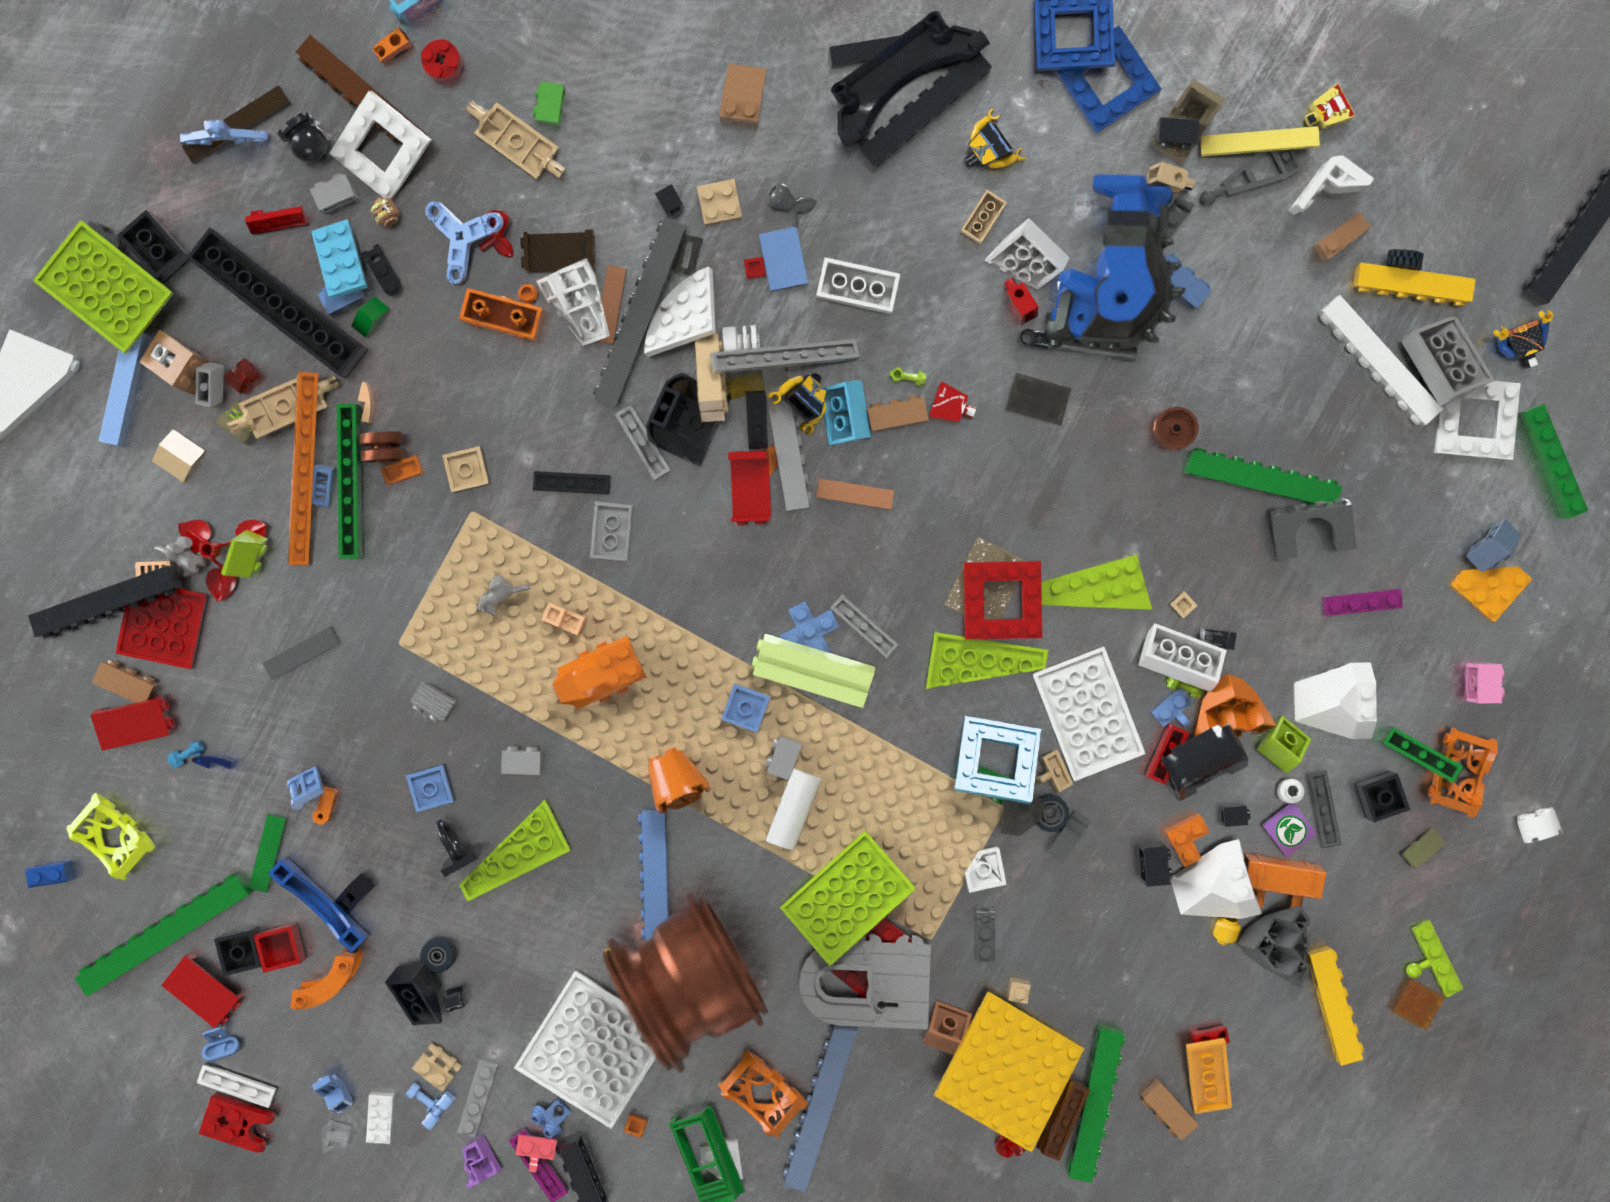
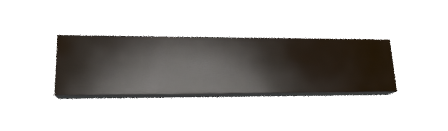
M278 85L222 121L231 129L248 130L291 102L281 86ZM230 140L213 141L212 145L183 144L182 148L194 164Z

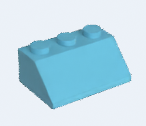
M862 380L848 381L824 387L827 391L824 421L829 445L872 437Z

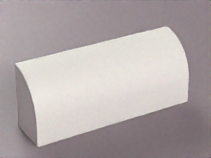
M793 767L766 837L767 842L786 849L795 850L822 778Z

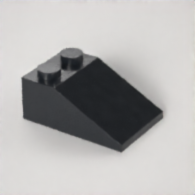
M426 965L396 967L385 983L411 1024H440L443 1020L435 981Z

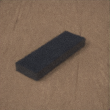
M746 391L749 449H768L765 391Z

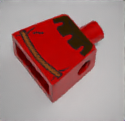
M1014 277L1005 281L1004 285L1008 290L1006 292V299L1020 325L1022 326L1038 317L1039 306L1024 283L1017 284Z

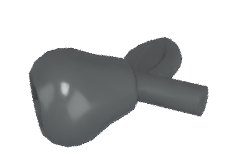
M782 183L776 184L768 195V203L772 207L789 211L792 226L799 225L797 212H808L816 205V200L809 196L795 199L789 188Z

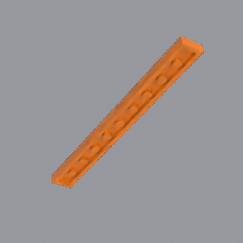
M297 372L288 547L289 565H308L318 373Z

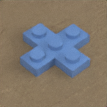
M806 602L789 609L788 611L796 627L780 635L781 639L801 645L806 644L808 647L831 653L822 635L839 627L832 611L829 610L813 618Z

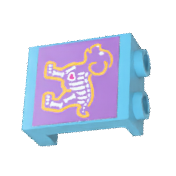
M390 0L392 4L389 7L399 21L403 19L408 24L441 0H405L399 5L394 0Z

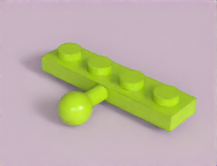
M1425 920L1412 927L1411 930L1426 960L1419 964H1409L1406 968L1407 975L1413 979L1419 978L1422 971L1430 967L1444 997L1448 998L1463 990L1464 988L1431 921Z

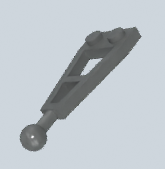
M1294 149L1271 151L1282 173L1257 181L1250 166L1267 153L1258 152L1221 182L1223 186L1214 191H1204L1201 194L1200 200L1204 205L1209 206L1215 202L1217 197L1225 193L1230 196L1281 181L1302 171L1304 168ZM1244 171L1250 183L1232 188L1230 182Z

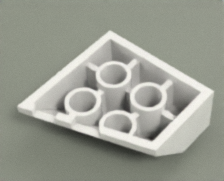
M1028 218L998 244L985 259V262L989 264L992 262L1001 267L1000 270L1016 275L1018 280L1038 290L1064 270L1069 257Z

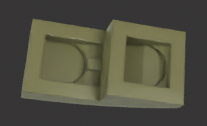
M1432 828L1417 842H1413L1402 855L1413 869H1417L1446 842Z

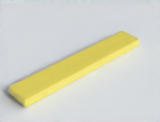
M1319 127L1200 136L1201 157L1318 148L1320 146Z

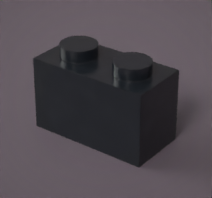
M1160 117L1157 121L1155 144L1160 145L1161 148L1180 146L1182 150H1191L1198 142L1199 120Z

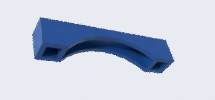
M287 856L281 859L268 872L281 887L291 892L311 908L329 927L336 939L351 953L369 937L366 931Z

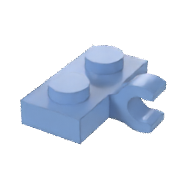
M1178 688L1177 691L1172 693L1150 713L1162 727H1165L1174 718L1183 727H1186L1191 722L1182 714V711L1193 702L1181 688Z

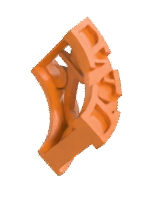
M1452 727L1450 733H1446L1444 736L1441 754L1448 758L1452 754L1453 756L1450 759L1455 762L1465 758L1466 767L1474 775L1473 778L1462 780L1457 786L1445 779L1446 782H1442L1443 777L1434 772L1432 785L1428 789L1430 804L1434 805L1436 803L1467 813L1468 817L1475 818L1482 807L1485 784H1482L1484 773H1489L1493 761L1498 754L1497 740L1491 738L1486 740L1457 731V728ZM1461 740L1469 743L1467 751H1465L1463 744H1460V748L1456 750L1454 748L1456 741ZM1474 745L1483 747L1484 749L1473 750ZM1471 757H1472V761H1474V760H1477V761H1478L1477 766H1475V767L1472 766V764H1471ZM1468 783L1470 791H1467L1463 786ZM1443 787L1447 791L1445 795H1450L1452 791L1454 792L1452 799L1441 796V789ZM1458 798H1461V799H1462L1463 801H1465L1466 803L1460 802V801H1457V800H1458Z
M344 948L341 955L335 956L333 966L326 977L314 981H303L300 988L292 991L290 1008L296 1010L312 1008L331 999L357 973L363 959L364 949H356L351 953Z
M746 1050L742 1055L743 1060L723 1083L720 1082L718 1084L722 1090L721 1095L727 1100H733L750 1113L762 1125V1130L768 1136L773 1135L779 1138L783 1129L801 1108L805 1109L809 1103L794 1087H790L788 1083L784 1082L785 1078L774 1068L770 1070L761 1058ZM749 1067L746 1076L742 1075L745 1072V1070ZM758 1074H762L764 1077V1079L761 1081L754 1080L752 1078L754 1077L755 1079H757ZM738 1079L744 1080L745 1083L740 1082L736 1084V1086L740 1087L739 1091L731 1089ZM771 1081L774 1084L771 1090L774 1103H756L752 1094V1084L761 1086ZM776 1091H781L783 1093V1096L778 1097L780 1102L776 1097ZM793 1104V1106L785 1114L784 1108ZM779 1110V1112L782 1115V1118L775 1126H773L769 1120V1117L774 1116L776 1120V1111Z

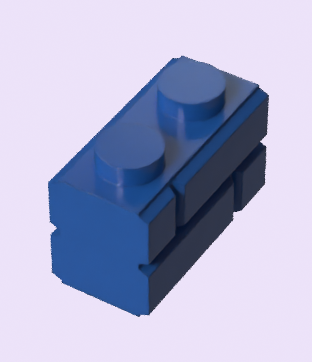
M71 861L33 866L25 869L28 888L65 883L74 879Z

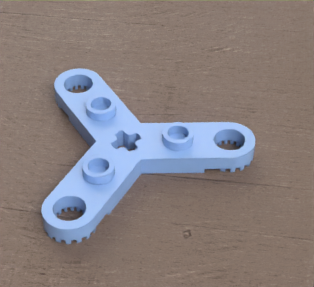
M213 120L205 121V130L191 132L189 135L188 133L180 134V143L189 145H212L213 141L233 140L236 144H245L246 141L265 142L269 140L267 131L231 129L224 121L215 120V122Z
M429 202L425 210L427 218L450 239L447 262L448 270L446 272L447 280L452 284H462L467 277L471 243L500 231L503 226V219L500 214L491 212L463 224L442 203ZM435 206L439 210V213L436 216H434L432 213V210ZM492 217L497 221L494 228L490 226V219ZM459 233H463V240L460 239ZM456 269L460 272V278L457 280L453 276Z

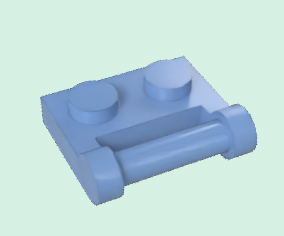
M316 766L287 781V787L292 797L291 807L295 810L301 809L304 803L318 798L324 793L320 772ZM301 784L302 794L299 795L298 788Z

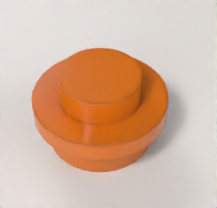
M525 284L520 287L518 296L522 302L530 304L537 299L538 292L533 285Z

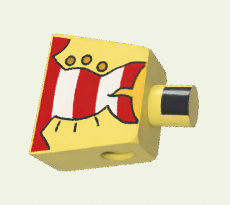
M1337 83L1309 106L1312 113L1304 116V120L1309 127L1318 123L1319 127L1323 130L1347 122L1356 115L1339 83Z

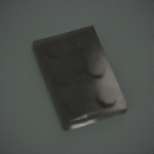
M1015 373L1005 410L1061 426L1072 388Z

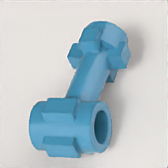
M194 741L190 743V748L179 753L176 750L167 755V761L170 766L176 769L185 764L184 759L193 754L196 756L202 754L201 752L204 751V747L200 741Z

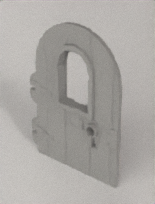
M869 934L870 940H866L865 935L832 966H829L816 950L805 960L799 979L800 994L806 1007L818 1019L828 1024L839 1026L928 1030L931 944H924L922 938L912 935V942H908L909 936L903 935L896 940V943L882 942L881 938L875 934ZM830 970L867 971V981L869 984L867 987V997L844 998L828 996L821 989V978ZM879 1001L898 1003V1007H879L877 1003Z

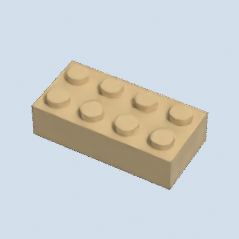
M986 190L960 232L976 243L981 244L1007 202Z

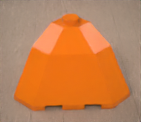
M1228 674L1222 676L1219 683L1211 692L1208 691L1202 700L1195 736L1218 724L1220 728L1227 726V722L1230 723L1237 737H1242L1244 732H1250L1253 735L1260 734L1275 727L1276 724L1256 691L1242 678Z

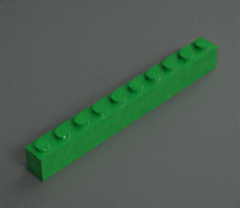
M234 873L223 879L225 881L224 884L219 886L217 883L207 889L209 893L205 896L199 894L191 899L193 903L189 906L183 904L175 909L176 914L173 916L168 914L159 919L160 924L148 926L143 930V935L139 937L137 934L127 940L128 944L124 947L120 944L110 950L112 954L108 957L104 954L94 960L96 964L92 967L88 964L78 970L80 974L74 977L85 996L93 994L252 894L253 891L248 888L249 884L242 873L236 876Z

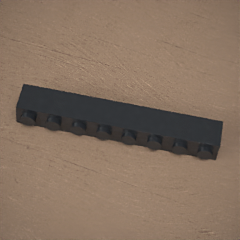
M980 52L971 59L963 60L959 65L956 63L952 65L945 77H938L933 82L934 86L931 89H924L918 95V100L915 102L910 101L903 108L904 112L900 115L896 113L890 118V123L885 128L881 126L874 132L875 136L871 140L867 138L859 145L861 147L859 149L861 157L874 171L991 71L992 66Z
M1610 166L1603 173L1605 176L1603 180L1597 182L1593 187L1592 191L1594 193L1591 197H1587L1582 203L1581 207L1583 208L1580 213H1576L1570 220V223H1572L1570 227L1560 234L1559 239L1561 240L1559 243L1553 245L1549 250L1547 260H1543L1537 267L1538 273L1535 277L1532 276L1526 283L1527 288L1524 293L1541 305L1550 303L1610 217Z
M165 566L30 614L28 617L34 637H43V640L55 637L57 632L62 634L72 631L71 627H83L89 625L91 620L100 621L106 619L108 614L117 615L123 613L125 608L133 609L140 607L142 602L147 601V603L157 601L161 595L165 597L176 594L175 590L181 589L182 586L176 567Z

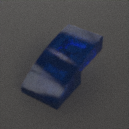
M202 755L192 758V762L208 769L215 767L216 764L232 769L235 768L238 760L220 755Z

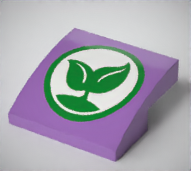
M1294 803L1287 805L1262 824L1268 835L1286 857L1317 835Z

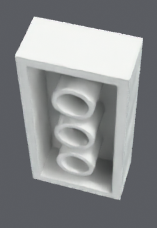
M371 1092L369 1094L367 1143L390 1144L392 1142L395 1093Z

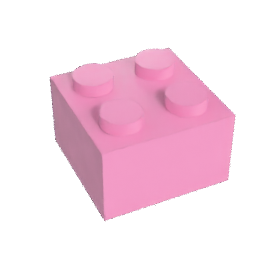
M1466 663V701L1474 703H1502L1505 695L1504 688L1502 687V679H1504L1505 675L1502 664Z

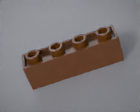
M1069 1078L1037 1143L1036 1148L1041 1150L1043 1155L1060 1161L1090 1092L1083 1083Z

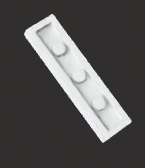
M206 1063L203 1064L197 1080L198 1084L267 1108L271 1106L277 1090L275 1087Z

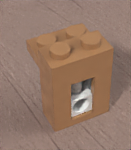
M159 330L139 362L171 386L193 395L196 390L195 379H197L195 377V368L211 361L195 353L173 336Z

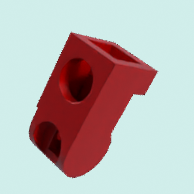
M1227 1026L1190 1031L1193 1043L1221 1038L1225 1039L1226 1044L1230 1043Z

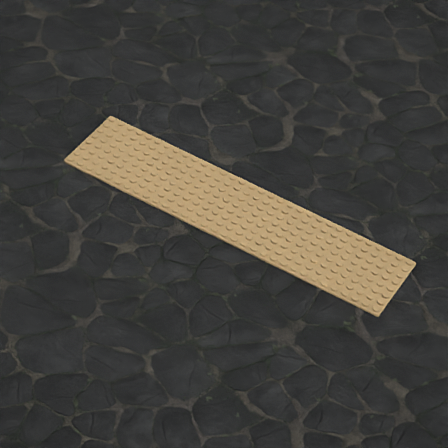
M471 512L399 640L400 646L650 785L648 761L653 757L659 756L660 758L666 755L665 752L672 748H676L677 751L682 750L706 778L711 787L709 792L705 790L702 793V798L688 806L814 876L859 835L867 831L917 888L887 917L929 940L934 938L966 880L965 871L978 851L983 850L1005 810L1004 806L986 796L954 791L956 779L789 686L753 675L755 668H752L751 665L476 512ZM495 576H503L513 587L521 585L530 586L529 590L512 594L507 599L498 603L496 616L483 613L482 610H477V602L484 593L489 592V583ZM549 602L587 618L580 636L541 620ZM628 635L647 678L627 686L628 691L619 695L617 692L610 694L611 699L600 703V700H597L578 710L572 705L561 704L552 685L558 675V667L578 659V654L589 649L591 653L597 650L596 646L605 641L608 645ZM734 683L770 696L757 733L721 720ZM780 735L802 743L794 768L822 778L795 850L786 849L766 841L788 783L786 779L767 773L768 768L765 767L768 756L773 757L775 751L772 749L775 738L779 739Z

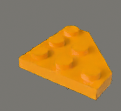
M1518 566L1487 569L1483 573L1479 569L1461 570L1449 585L1491 622H1496L1531 582L1532 578Z

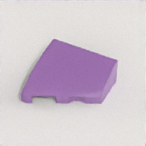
M485 1136L462 1148L465 1159L464 1169L468 1172L469 1182L466 1183L468 1189L502 1171Z

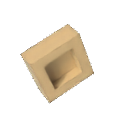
M1185 591L1170 603V606L1183 619L1198 606Z

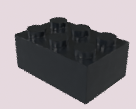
M148 210L142 212L117 235L153 277L161 282L166 280L188 260L186 258L188 252L158 218Z

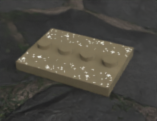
M978 536L965 562L1027 561ZM964 565L943 604L964 615ZM984 581V620H998L1002 618L1019 581Z

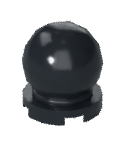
M308 111L305 113V116L299 113L286 122L288 127L284 131L279 129L278 136L283 142L289 141V148L299 160L314 162L326 153L328 141L323 130L317 125L312 124L314 119Z

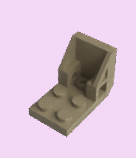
M1192 79L1167 118L1199 120V139L1226 99L1195 79ZM1156 135L1150 143L1151 146L1181 165L1191 152V150L1180 149V146L1161 148L1160 145L1155 144Z

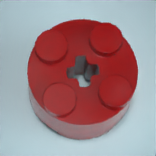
M445 39L434 40L428 43L421 52L422 66L432 79L442 83H450L461 75L464 60L461 53L451 42ZM444 58V64H441L440 60Z

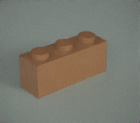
M919 395L908 397V401L901 402L900 399H894L889 401L890 404L882 405L879 402L870 404L871 408H867L871 432L928 421L924 397L920 398Z
M114 660L101 662L92 681L93 684L135 703L153 699L159 687V684L154 682L155 679L145 675L141 677L137 675L136 670L128 667L124 669L120 667V663Z
M1158 1078L1140 1093L1144 1098L1142 1100L1143 1104L1149 1110L1151 1108L1155 1110V1117L1162 1124L1165 1122L1169 1126L1167 1130L1174 1138L1178 1136L1183 1141L1199 1126L1196 1120Z

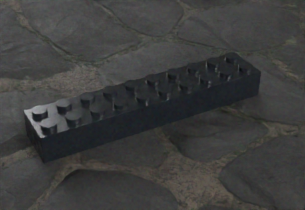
M211 227L208 228L186 257L339 377L345 379L368 349Z

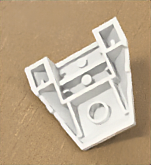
M587 258L536 281L548 303L552 302L558 310V316L565 318L569 323L568 328L583 346L610 336L596 275Z
M1349 663L1295 682L1294 721L1350 739H1372L1377 722L1376 680L1371 663Z
M1239 839L1219 844L1201 856L1202 859L1186 866L1174 874L1173 879H1170L1181 915L1243 919L1262 914L1244 862L1245 857Z

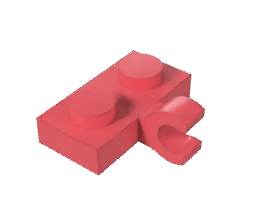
M519 1134L516 1155L530 1157L529 1171L536 1172L538 1158L554 1160L557 1139Z

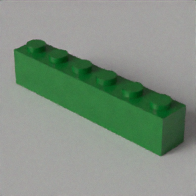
M1545 404L1520 412L1519 415L1562 519L1573 518L1589 511Z

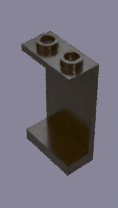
M593 229L578 233L529 234L528 232H523V237L520 238L521 249H524V256H521V267L525 268L527 273L556 272L586 258L593 271H596L595 232Z

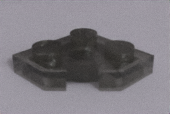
M1032 798L1031 804L1004 799L1000 833L1021 836L1042 820L1044 800Z

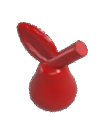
M499 210L486 212V214L491 212L500 214L503 219V226L500 231L489 235L488 238L478 245L479 249L483 252L493 244L499 254L512 257L513 248L510 242L503 237L510 221L508 214ZM494 217L490 219V226L492 228L495 227L497 222Z

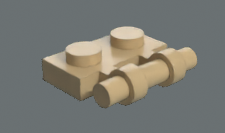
M431 1043L427 1049L433 1053L432 1056L424 1052L412 1069L442 1092L455 1076L449 1070L453 1068L458 1072L462 1065L456 1062V1058H451L443 1052V1048ZM437 1057L446 1063L445 1067L436 1061Z

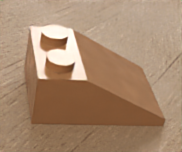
M728 64L719 116L721 122L759 126L767 69Z

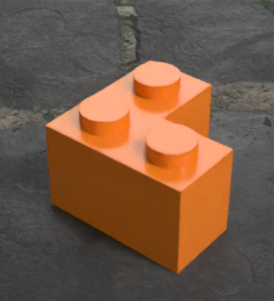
M1195 813L1163 830L1182 866L1186 867L1202 859L1193 841L1210 832L1200 814Z

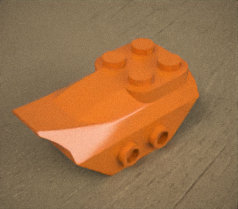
M628 635L608 645L605 641L596 646L597 650L591 653L589 649L578 654V659L558 667L559 672L552 685L561 704L572 705L578 710L597 700H600V703L611 699L610 694L615 692L618 695L628 691L627 686L647 678Z

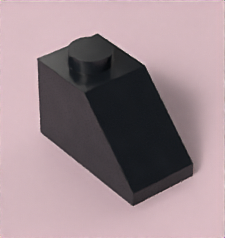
M361 873L344 889L334 902L349 914L372 891L375 885L370 878Z

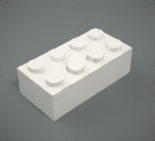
M825 258L816 298L891 315L900 274Z
M1154 623L1147 632L1139 666L1211 692L1219 683L1227 650Z

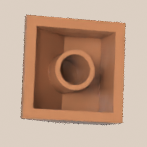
M936 1001L928 1020V1030L925 1029L922 1043L954 1055L969 1028L972 1014Z

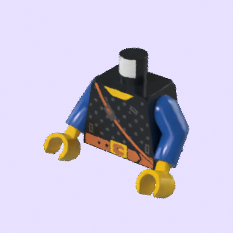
M1549 309L1546 316L1543 311H1540L1538 313V316L1541 318L1540 321L1537 319L1510 330L1501 326V332L1494 330L1493 334L1497 337L1499 351L1513 361L1524 358L1527 368L1538 365L1535 353L1545 349L1550 321L1553 319L1554 314Z

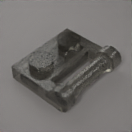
M685 235L671 272L692 276L696 273L695 267L698 253L704 239ZM687 242H690L693 245L688 268H683Z

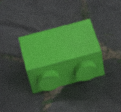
M541 81L540 87H537L536 98L538 99V104L534 106L533 117L538 124L561 127L566 88L563 84Z

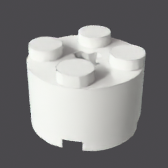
M1553 807L1535 810V813L1516 816L1524 843H1531L1533 839H1547L1563 833Z

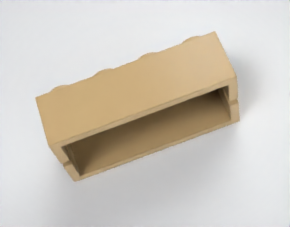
M713 334L695 340L698 401L702 422L725 420V413H728L726 373L714 374L710 360L712 352L724 351L723 341H719L718 334Z

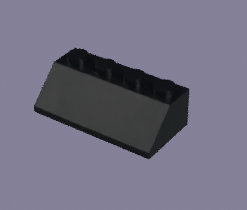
M578 1131L559 1139L556 1152L559 1158L562 1157L564 1161L563 1169L565 1174L571 1178L572 1182H570L572 1191L578 1195L579 1199L577 1201L609 1202L581 1132Z

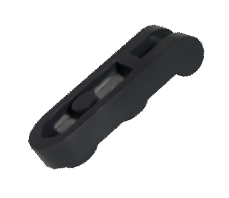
M376 244L372 250L364 251L362 256L383 291L391 297L398 296L403 290L402 282L381 246ZM378 255L380 260L374 262L372 258Z

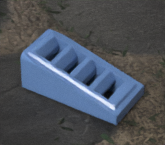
M314 466L312 505L330 507L335 467ZM319 472L327 473L328 476L319 475ZM318 480L327 481V484L318 483ZM317 488H323L327 490L326 492L317 491ZM316 495L325 496L326 500L317 499Z

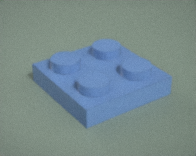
M734 683L721 720L757 733L770 696Z
M444 765L406 775L416 812L454 802Z

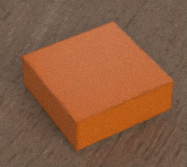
M630 1112L623 1132L642 1138L648 1118Z

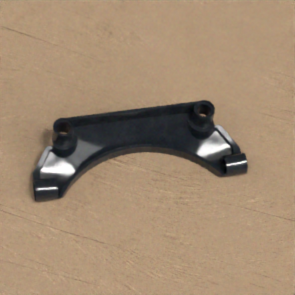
M933 11L841 81L835 83L831 88V92L842 108L837 112L838 136L845 147L849 150L868 135L875 117L884 104L908 82L941 65L971 59L990 45L985 34L981 30L977 32L956 25L949 27L940 12Z

